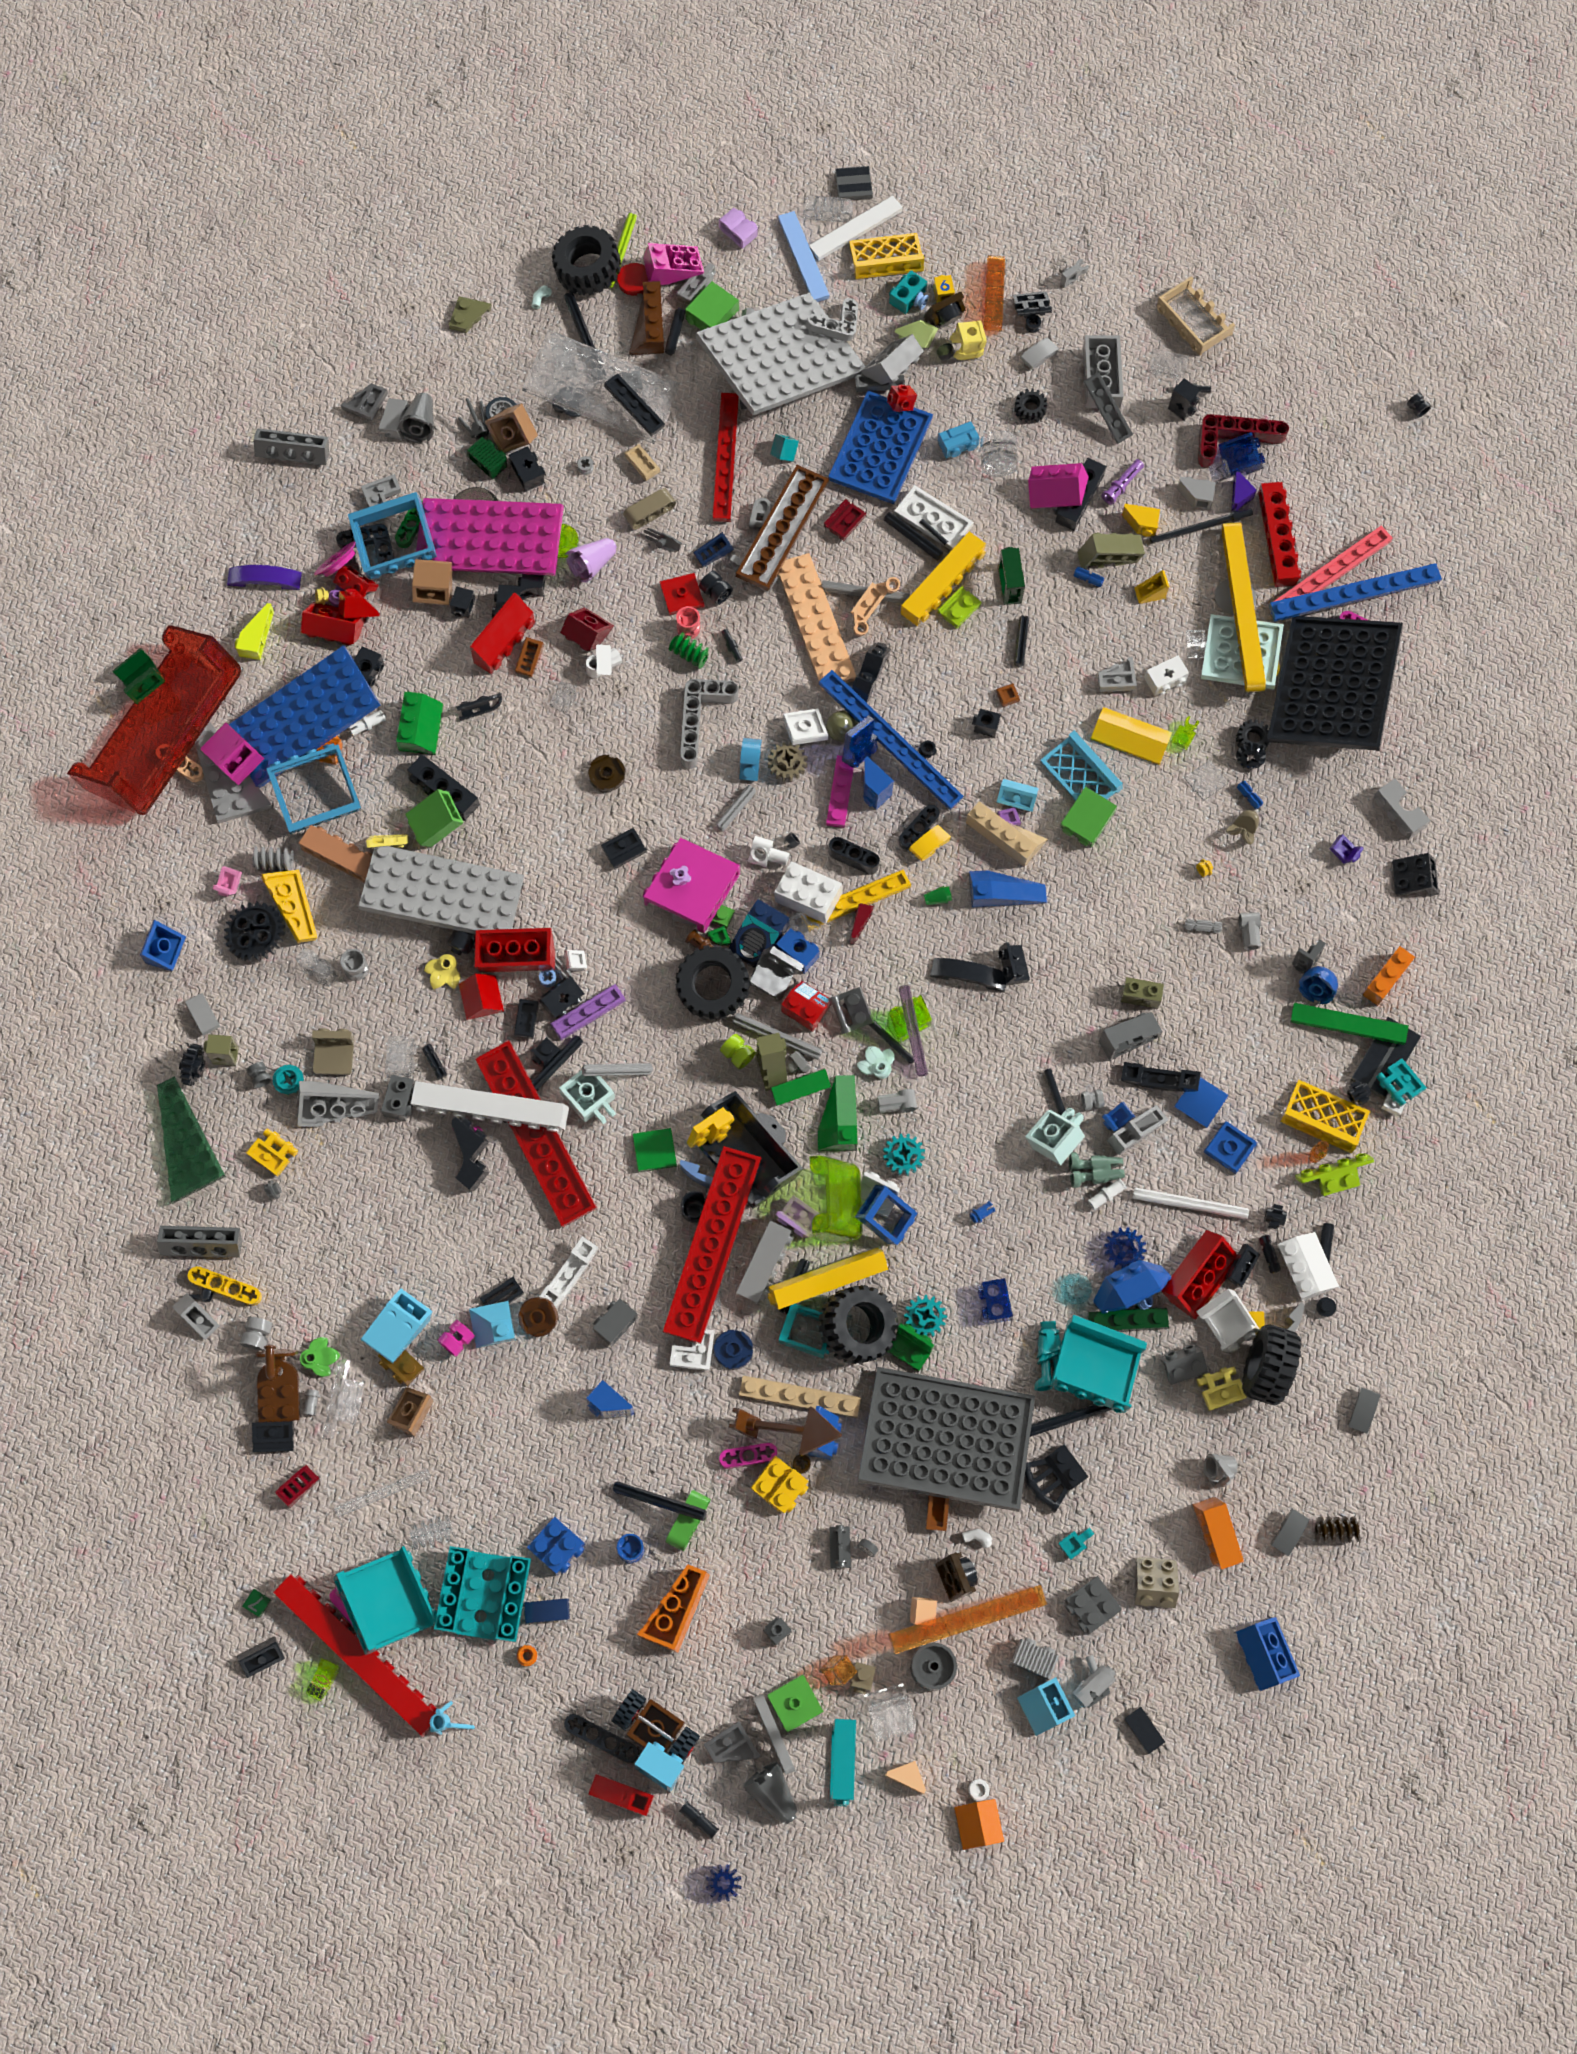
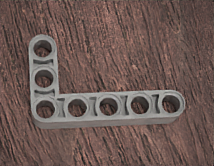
M690 679L686 682L680 753L681 764L684 768L692 769L698 762L701 702L735 703L738 700V685L734 681ZM697 689L696 692H691L689 690ZM709 690H715L716 692H714V693H709L708 691H709ZM727 691H733L734 693H733V694H728V693H726V692H727ZM691 705L696 706V708L690 709L688 707ZM689 722H694V723H695V725H693V726H689V725H687V724H688ZM693 739L694 742L688 743L686 740ZM692 756L693 759L687 760L685 757Z

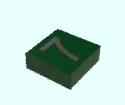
M253 1589L242 1607L260 1618L272 1600L256 1589Z

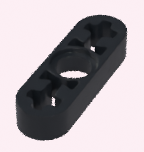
M935 805L926 806L899 837V845L902 849L909 850L910 846L927 833L938 821L940 811ZM933 811L934 816H930L926 822L925 819L927 818L928 812L931 813ZM918 823L925 827L921 832L914 829V826ZM911 833H912L913 836H912V838H911V843H910V842H907V843L905 844V843H904V838H905V839H908V838L911 836Z

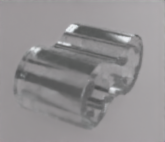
M796 912L791 916L789 925L793 930L803 932L810 941H818L821 938L823 928L819 923L809 921L802 912ZM800 917L802 919V924H799L797 926L795 925L796 921L794 920V918L798 919ZM814 928H817V929H818L817 933H818L819 935L815 934L814 936H812V935H811V932H812V931L809 930V929H812V930H813Z

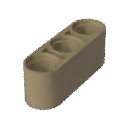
M662 488L628 507L624 511L623 516L631 527L636 530L672 510L676 506V501L666 488Z

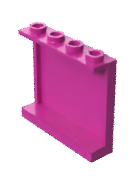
M680 837L679 841L673 844L669 857L664 858L660 871L654 874L650 887H646L644 890V904L648 906L649 903H652L697 925L698 931L705 933L740 876V865ZM687 866L691 881L685 885H674L673 876L670 875L671 869Z

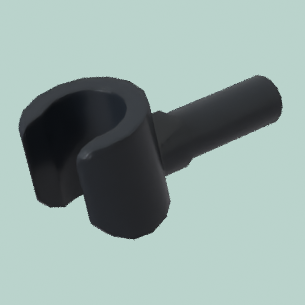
M203 1288L201 1295H188L193 1299L210 1302L214 1293L209 1289Z

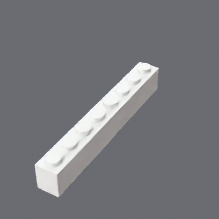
M415 1081L411 1104L417 1107L416 1110L421 1112H428V1109L435 1110V1113L446 1115L447 1112L454 1113L453 1116L461 1118L469 1115L472 1116V1119L479 1121L488 1118L494 1123L502 1124V1121H508L510 1125L518 1127L521 1124H527L528 1128L532 1129L546 1127L547 1131L551 1132L565 1130L569 1107L562 1103Z

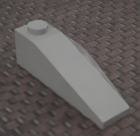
M299 1081L297 1126L319 1127L323 1126L324 1123L339 1122L341 1119L352 1116L356 1118L376 1113L378 1111L379 1093L323 1082Z

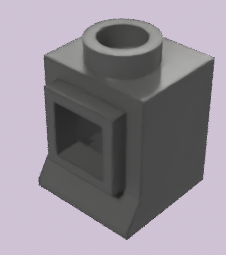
M776 1617L765 1626L763 1632L777 1646L782 1639L792 1633V1630L781 1617Z

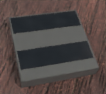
M869 166L835 168L839 201L873 198Z

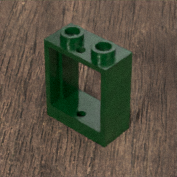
M1006 547L1001 549L998 562L1003 604H1021L1025 582L1019 547Z

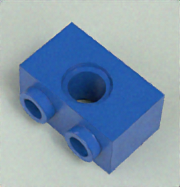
M790 928L776 943V948L804 965L802 972L805 974L819 958L820 951L815 943H809L805 940L804 935L800 931H794ZM802 947L804 950L802 952H796L794 948Z

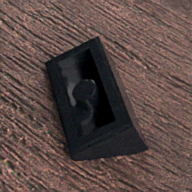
M275 1636L237 1656L238 1662L247 1678L285 1659Z

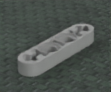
M763 1694L758 1695L753 1700L781 1766L787 1775L795 1771L794 1765Z

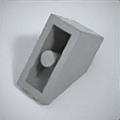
M187 1293L172 1307L205 1340L220 1326Z

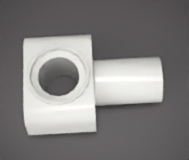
M755 836L748 862L767 867L768 861H772L786 866L790 853L772 848L773 841ZM757 849H763L765 854H760Z

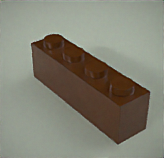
M660 281L643 282V296L629 355L663 354L664 337Z

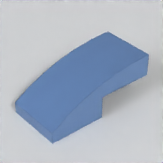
M684 1160L680 1161V1169L690 1179L710 1189L713 1177L699 1173L700 1165Z

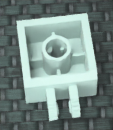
M579 1071L559 1087L561 1096L585 1123L595 1116L602 1124H605V1117L599 1112L603 1108L610 1116L616 1115L609 1105L615 1099L614 1092L600 1076H584L582 1071ZM587 1091V1092L589 1093V1091H590L591 1094H590V1095H584V1092Z
M1071 1107L1067 1108L1061 1116L1052 1110H1048L1025 1137L1032 1149L1061 1165L1085 1137L1079 1127L1084 1116L1080 1112L1075 1114L1074 1109Z

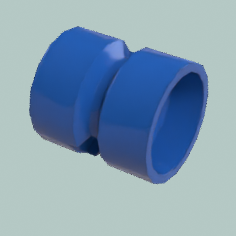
M629 1533L619 1539L617 1551L622 1561L633 1564L642 1559L644 1546L639 1536Z

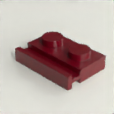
M845 499L824 522L823 527H827L830 532L845 541L866 517V512Z

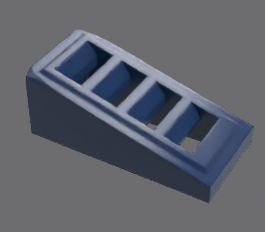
M722 532L693 553L702 567H705L729 554L734 548ZM723 542L725 547L722 548L720 543ZM717 546L719 551L716 552L713 547ZM710 549L713 555L710 556L707 550ZM704 552L707 557L706 560L703 559L701 553Z

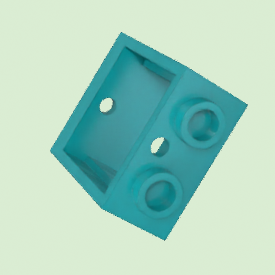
M798 1304L791 1305L778 1343L824 1359L825 1354L829 1355V1351L826 1349L827 1343H823L821 1350L789 1339L797 1314L819 1321V1314H822V1312Z

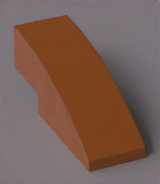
M928 1495L926 1529L947 1531L949 1499Z

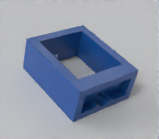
M875 1185L855 1218L887 1244L898 1245L904 1239V1234L914 1223V1218L918 1213L886 1186ZM886 1198L904 1212L891 1234L873 1220Z

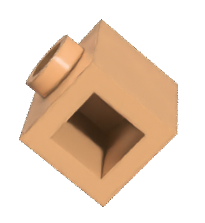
M912 1597L910 1622L916 1625L918 1629H928V1626H935L937 1601L932 1598Z

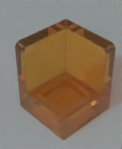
M847 1655L833 1656L820 1668L832 1686L845 1685L857 1673Z

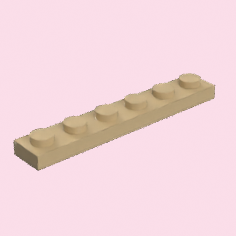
M744 1375L739 1393L740 1397L809 1409L810 1406L816 1409V1406H821L835 1415L851 1418L858 1417L861 1397Z

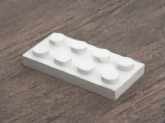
M915 485L894 511V515L950 550L961 541L974 524L970 519ZM924 519L949 542L944 545L919 523L920 520Z

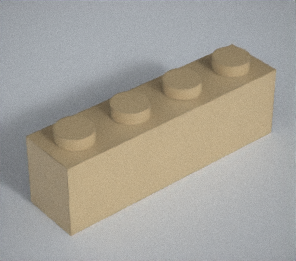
M980 801L967 815L966 824L1024 867L1048 840L1005 821Z

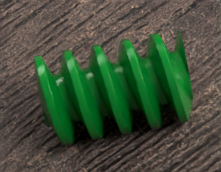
M684 632L675 636L669 644L668 650L673 651L676 655L679 654L687 662L692 661V665H698V668L701 669L708 659L709 648L706 647L702 650L703 644L700 643L696 646L697 640H693L690 643L691 637L688 636L684 639Z

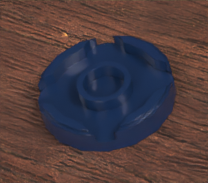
M727 1330L716 1339L714 1356L722 1367L737 1370L745 1367L750 1362L753 1355V1343L747 1334L738 1330Z

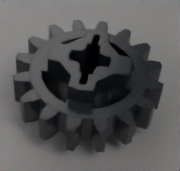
M190 1044L187 1052L183 1053L179 1069L181 1070V1083L184 1085L194 1086L195 1082L202 1075L206 1064L202 1045Z

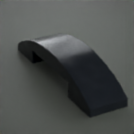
M934 958L930 977L948 981L951 978L984 985L986 989L1005 992L1006 979L999 969L958 959Z
M1124 1062L1121 1081L1151 1089L1194 1092L1199 1089L1201 1072L1183 1069L1179 1072L1144 1067L1143 1064Z

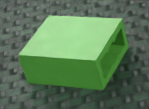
M711 281L685 309L686 320L689 324L695 325L700 330L727 322L739 311V300Z
M1085 786L1062 821V831L1070 837L1072 835L1077 837L1082 845L1093 847L1116 812L1117 806Z
M439 789L405 814L409 826L416 835V841L421 846L433 847L464 823L449 792Z

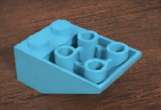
M400 1289L386 1304L363 1335L361 1341L393 1364L429 1323L433 1311L406 1291Z

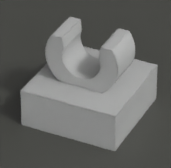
M795 1051L790 1055L794 1060L787 1066L791 1072L795 1074L801 1069L806 1073L811 1069V1066L801 1053Z

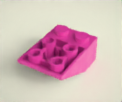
M647 244L643 261L649 282L660 281V285H667L704 273L698 246Z
M226 722L200 748L205 755L238 785L264 760V757Z

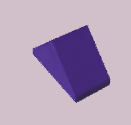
M1236 472L1233 480L1231 512L1239 510L1253 500L1256 493L1255 487L1240 472Z

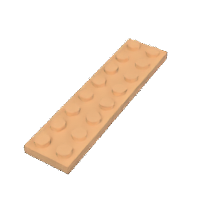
M810 553L785 560L778 575L818 681L831 670L845 683L855 681L856 673L823 587H821V582Z

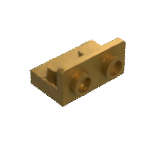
M406 1350L401 1353L393 1364L382 1355H377L380 1359L378 1363L386 1371L390 1369L394 1373L392 1377L400 1385L404 1383L408 1386L424 1370V1367Z

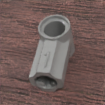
M1239 913L1238 921L1239 928L1242 930L1244 949L1248 951L1260 949V913Z
M904 1089L894 1094L877 1096L880 1113L893 1111L906 1113L917 1110L914 1089Z

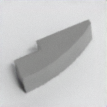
M1156 1105L1113 1133L1107 1141L1116 1153L1121 1155L1165 1124L1168 1119Z

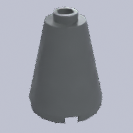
M418 393L399 421V432L401 430L402 436L407 440L422 443V440L430 441L433 437V399L427 393Z
M776 1761L763 1767L765 1770L762 1772H756L744 1783V1788L780 1823L785 1822L788 1824L797 1817L795 1814L798 1810L782 1769Z

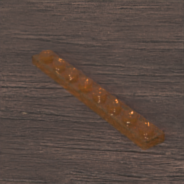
M1036 1585L888 1633L893 1653L898 1654L1045 1606L1047 1603L1041 1585Z

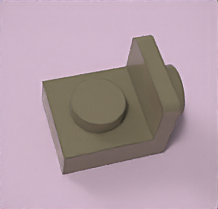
M859 1662L855 1663L850 1685L851 1688H854L853 1692L865 1695L866 1692L871 1691L876 1667Z

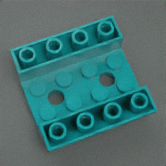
M450 1546L434 1630L494 1641L516 1642L531 1558L511 1555L506 1557ZM486 1570L494 1572V1577L490 1581L483 1579V1573ZM484 1611L486 1613V1620L481 1623L475 1620L476 1613Z

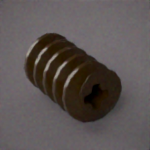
M1344 1516L1341 1520L1339 1517H1334L1333 1520L1331 1517H1326L1325 1520L1323 1517H1318L1315 1523V1540L1319 1543L1320 1537H1322L1324 1543H1327L1328 1537H1331L1332 1543H1335L1336 1537H1339L1340 1542L1343 1543L1344 1537H1347L1348 1542L1351 1543L1352 1538L1355 1537L1358 1543L1360 1539L1358 1521L1354 1516L1350 1517V1519Z

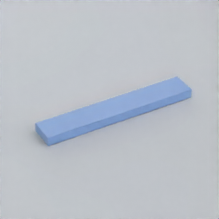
M795 211L779 215V223L808 292L811 293V296L817 302L829 299V292Z

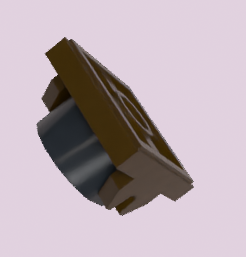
M958 292L931 305L924 315L925 321H929L931 325L939 326V328L957 321L962 317V313L966 311L962 301L964 298L963 293Z
M961 1552L950 1554L936 1563L937 1571L950 1602L976 1592L975 1586L978 1581L976 1569L972 1561L967 1557H963Z

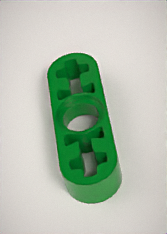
M417 508L408 510L395 534L396 544L400 548H408L419 531L420 519L416 512ZM409 521L416 522V525L412 528L406 526ZM406 535L407 540L401 541L400 538H404Z

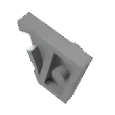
M1133 657L1127 658V661L1120 665L1117 663L1109 669L1098 672L1100 692L1136 690L1137 683Z

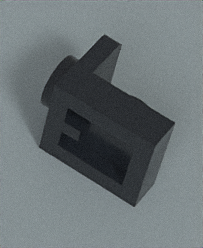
M546 1037L535 1049L532 1048L530 1050L531 1060L539 1066L541 1064L545 1067L561 1049Z

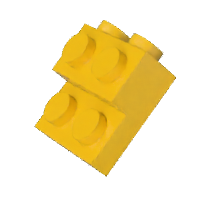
M722 1107L694 1126L687 1140L688 1146L692 1149L696 1145L700 1147L707 1140L710 1144L716 1141L719 1143L727 1137V1131L731 1129L730 1124L734 1121L733 1115Z
M774 1456L750 1489L777 1511L785 1514L786 1511L790 1513L796 1505L794 1500L797 1496L805 1494L808 1489L806 1484L809 1481L777 1456Z

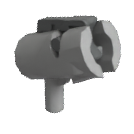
M1093 1655L1085 1657L1090 1669L1087 1675L1088 1678L1085 1681L1082 1679L1076 1690L1072 1693L1073 1697L1083 1708H1090L1109 1695V1686L1116 1681L1114 1670L1109 1665L1097 1667Z

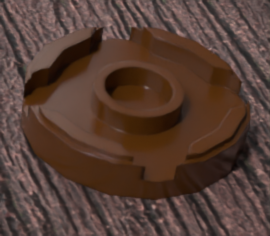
M530 1298L520 1308L518 1314L519 1325L524 1332L534 1337L545 1336L552 1332L557 1325V1309L547 1298Z

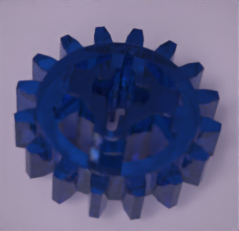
M1120 1227L1118 1228V1233L1113 1230L1111 1232L1112 1237L1107 1236L1106 1241L1108 1243H1105L1103 1248L1108 1250L1105 1251L1104 1256H1110L1107 1262H1115L1114 1268L1120 1265L1122 1269L1132 1262L1144 1260L1145 1257L1141 1254H1146L1147 1252L1143 1248L1146 1242H1141L1142 1235L1136 1236L1137 1230L1131 1233L1129 1227L1125 1231ZM1124 1246L1128 1247L1126 1252L1122 1250ZM1113 1249L1116 1250L1117 1257L1115 1256ZM1130 1258L1132 1260L1124 1261L1123 1259Z

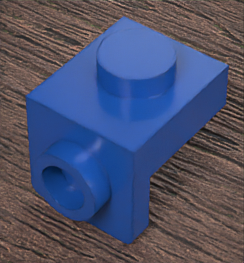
M1121 1102L1108 1114L1102 1116L1105 1120L1103 1122L1110 1131H1118L1136 1117L1124 1102Z

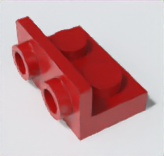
M351 566L341 567L333 580L342 589H356L364 597L368 592H376L379 586Z

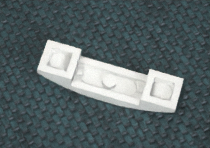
M582 1236L571 1251L570 1257L539 1297L547 1298L557 1308L584 1273L599 1247Z

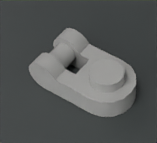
M759 498L754 502L749 528H761L771 511V502L768 499ZM757 516L763 517V521L756 520Z

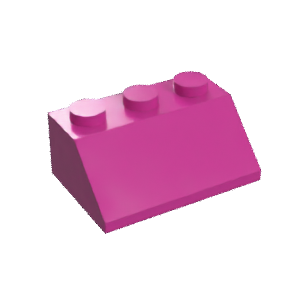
M1083 464L1032 466L1028 479L1030 507L1046 508L1081 505L1088 481V475Z

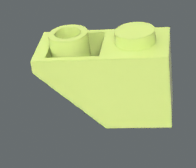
M920 320L897 328L895 333L899 334L898 337L900 339L913 334L923 349L930 347L938 328L924 320Z

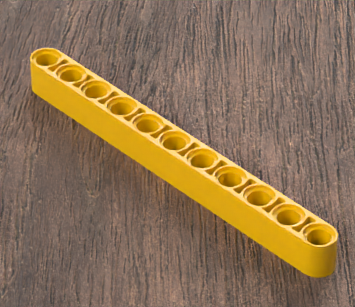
M1241 522L1222 524V540L1244 687L1246 692L1265 691L1266 680Z

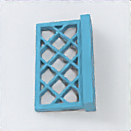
M1075 730L1069 734L1067 739L1040 760L1075 801L1081 793H1074L1072 784H1083V789L1086 784L1096 785L1097 794L1099 785L1107 786L1111 791L1106 795L1099 794L1107 800L1123 789V783ZM1069 744L1073 748V755L1062 754V748ZM1051 757H1059V766H1050L1047 761ZM1061 758H1072V767H1061ZM1083 759L1085 761V768H1075L1074 760ZM1060 770L1071 771V780L1062 779L1060 777ZM1073 771L1084 772V781L1073 780ZM1095 772L1097 782L1086 781V773Z

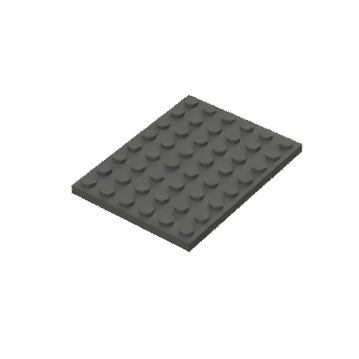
M877 1367L858 1482L1019 1512L1035 1396Z

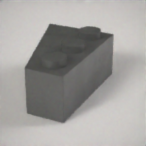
M1144 1012L1131 1020L1104 1029L1099 1043L1107 1058L1111 1061L1159 1038L1163 1031L1153 1013L1149 1012L1146 1014Z

